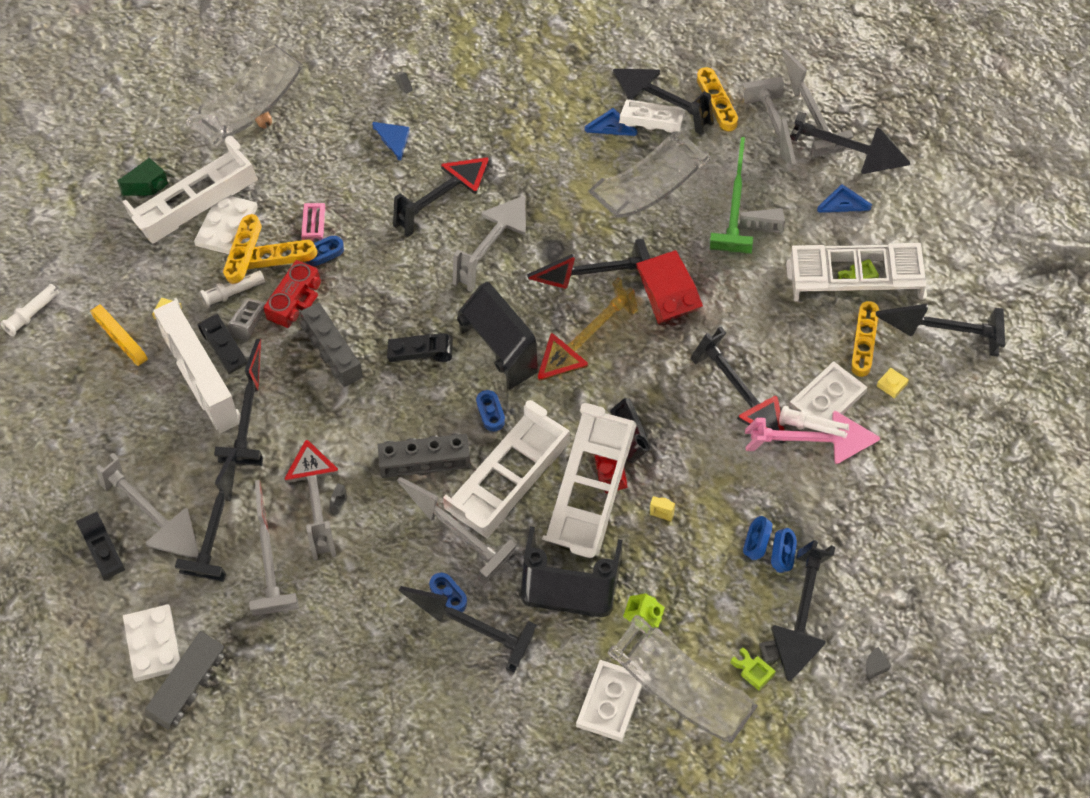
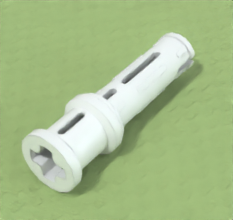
M259 270L245 276L239 283H227L224 285L219 283L216 284V287L207 291L201 290L199 293L204 306L208 309L212 304L220 301L225 302L228 300V297L265 283V279Z
M49 284L47 288L23 308L15 309L12 316L7 320H2L0 322L2 328L10 336H15L18 329L30 323V318L59 295V291H54L56 287Z
M784 406L780 413L779 424L782 426L788 424L796 426L798 430L809 428L846 438L848 435L846 431L839 429L849 431V424L811 416L805 410L799 412L789 409L788 406Z

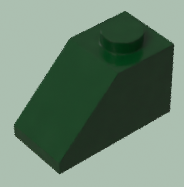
M150 158L117 180L123 196L154 195L168 184L165 171Z

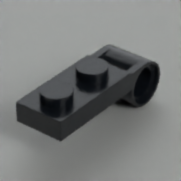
M217 313L197 323L202 336L206 341L208 340L228 374L247 365L248 361Z
M440 333L388 339L387 359L389 362L433 357L438 362H448L452 359L453 337L449 334Z
M624 398L610 412L614 416L632 420L636 423V429L626 458L627 462L633 464L650 450V445L631 399Z
M96 511L76 520L103 579L106 580L125 571L123 563L98 512Z

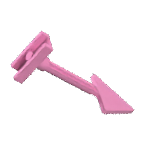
M837 411L832 413V421L849 424V431L839 429L848 433L846 438L825 432L772 430L771 428H766L765 418H756L745 429V434H751L752 439L746 446V451H755L764 442H771L772 440L832 442L834 444L835 464H839L878 442L880 437Z

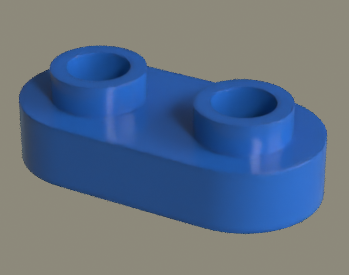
M329 236L315 242L317 256L310 261H306V263L310 266H318L340 256L344 252L343 240L338 236Z
M491 390L480 392L476 397V404L484 427L492 432L501 430L505 425V416L497 394Z
M764 516L754 519L747 533L743 553L751 560H757L766 553L773 525Z
M790 528L778 530L774 537L771 564L779 573L791 571L794 566L797 539Z
M437 573L431 577L429 581L431 593L447 596L446 606L463 612L467 607V597L456 582L446 573ZM440 585L445 586L444 589H438ZM457 601L459 605L454 606L452 603Z

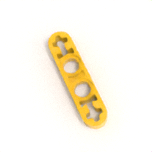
M701 68L697 73V83L702 93L704 91L709 93L708 91L711 89L719 92L711 94L712 110L719 126L724 131L735 130L738 125V115L716 73L711 68ZM724 104L726 108L719 109L716 105Z
M249 214L242 218L223 270L224 276L231 284L239 283L244 279L262 225L254 214ZM250 238L248 242L241 243L243 239ZM245 254L241 259H235L238 255Z
M311 240L258 246L254 248L247 270L291 264L296 260L301 262L310 261L317 256V249ZM291 250L288 256H282L283 252ZM271 253L269 258L261 259L264 254ZM245 254L238 255L236 260L241 259Z
M871 301L863 302L858 313L851 371L858 377L867 376L872 366L878 322L876 311H879V307ZM867 310H871L870 319H866ZM867 326L872 329V332L863 333L860 328ZM866 344L870 349L868 351H861L858 346ZM860 358L864 359V368H859Z
M99 304L90 310L95 321L137 366L148 360L142 348L103 306Z

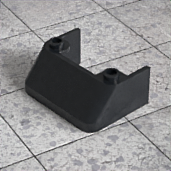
M488 281L481 284L458 311L457 320L460 332L464 334L472 328L475 329L495 353L496 361L494 364L500 373L503 372L506 375L507 388L510 390L538 373L536 339L532 331Z
M530 526L523 561L520 591L522 602L530 607L594 617L610 615L614 606L621 567L623 540L618 539L614 560H598L594 565L593 574L546 567L547 555L542 549L535 548V527Z

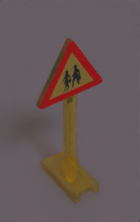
M619 277L613 281L615 298L569 344H565L555 334L551 333L537 377L538 381L588 367V362L575 351L616 311L624 308L633 315L638 310L634 289L630 287L625 291L622 280Z

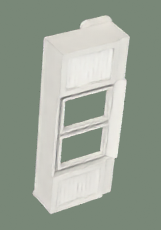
M228 136L224 140L229 150L228 153L135 209L127 200L122 201L129 216L152 244L224 198L236 194L258 180L252 164L239 151L241 146L232 136ZM209 176L214 182L213 185L198 194L190 188ZM185 191L190 198L171 209L166 201Z
M921 243L859 246L799 245L792 246L791 257L786 262L787 277L792 280L794 301L799 300L800 291L917 289L919 299L924 300L927 297ZM868 259L871 261H884L886 278L863 279L861 261ZM831 262H854L856 279H833Z
M177 298L153 310L161 335L173 356L178 360L176 362L178 368L216 430L222 433L239 425L241 415L238 409H235L232 396L184 316Z
M531 400L527 401L524 405V416L452 498L447 495L443 497L444 509L488 539L530 487L569 445L570 431L547 417L546 409ZM512 447L536 463L523 479L499 464ZM492 470H495L517 485L504 501L479 486Z
M583 403L580 408L582 416L546 536L543 535L542 540L569 548L574 554L593 558L594 556L598 557L610 513L636 429V423L632 420L606 414L603 407ZM584 451L617 460L611 484L577 475ZM575 482L609 491L602 515L568 506Z

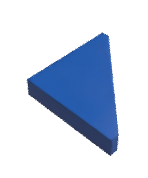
M614 108L585 126L586 133L637 135V129L634 126L630 127L619 123L620 113Z
M373 122V129L377 131L382 141L392 150L397 159L401 160L410 128Z
M841 184L818 206L817 211L819 213L870 211L872 204Z

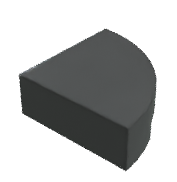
M405 72L393 74L397 84L404 93L407 94L413 91Z
M337 483L330 500L329 512L335 515L339 513L347 499L344 485Z
M775 640L759 643L762 660L769 666L775 664L780 658Z
M879 647L875 648L868 656L866 663L868 679L890 670L891 666Z

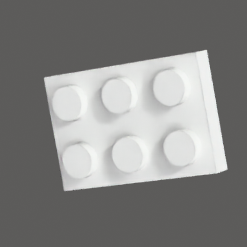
M626 99L620 114L619 123L630 127L636 125L644 126L650 130L657 128L671 133L680 132L686 110L675 106Z
M228 196L211 206L194 240L195 246L229 254L242 218L249 214H255L258 208L257 202Z
M833 361L790 401L789 407L799 412L805 410L811 416L832 421V413L837 411L843 415L867 392V386Z
M167 604L123 615L135 682L171 673L180 660L170 605Z
M600 660L577 719L576 727L622 742L642 689L645 674Z

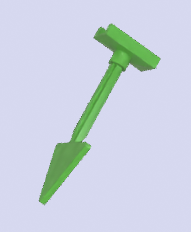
M741 137L729 228H727L726 234L711 233L710 250L752 254L753 237L739 235V229L737 228L742 190L741 172L745 137Z

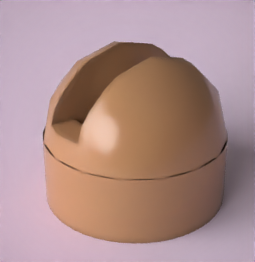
M268 111L254 119L257 125L264 129L267 128L265 123L268 126L272 124V117Z

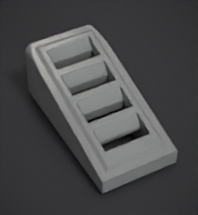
M782 208L740 213L739 226L741 229L775 233L784 232L785 219Z
M246 298L228 323V331L233 338L244 341L249 340L264 312L263 307L266 303Z

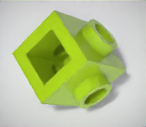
M646 593L629 597L623 617L634 624L636 629L647 631L659 627L665 607L658 603L656 598Z

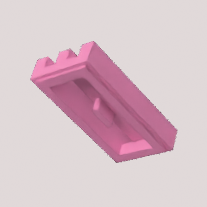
M304 203L302 240L310 239L315 241V239H319L320 241L323 239L325 203ZM320 208L318 233H315L317 209ZM309 209H312L311 233H307Z

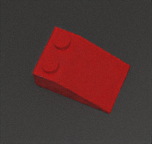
M676 250L636 263L658 324L698 311L703 307L697 288Z

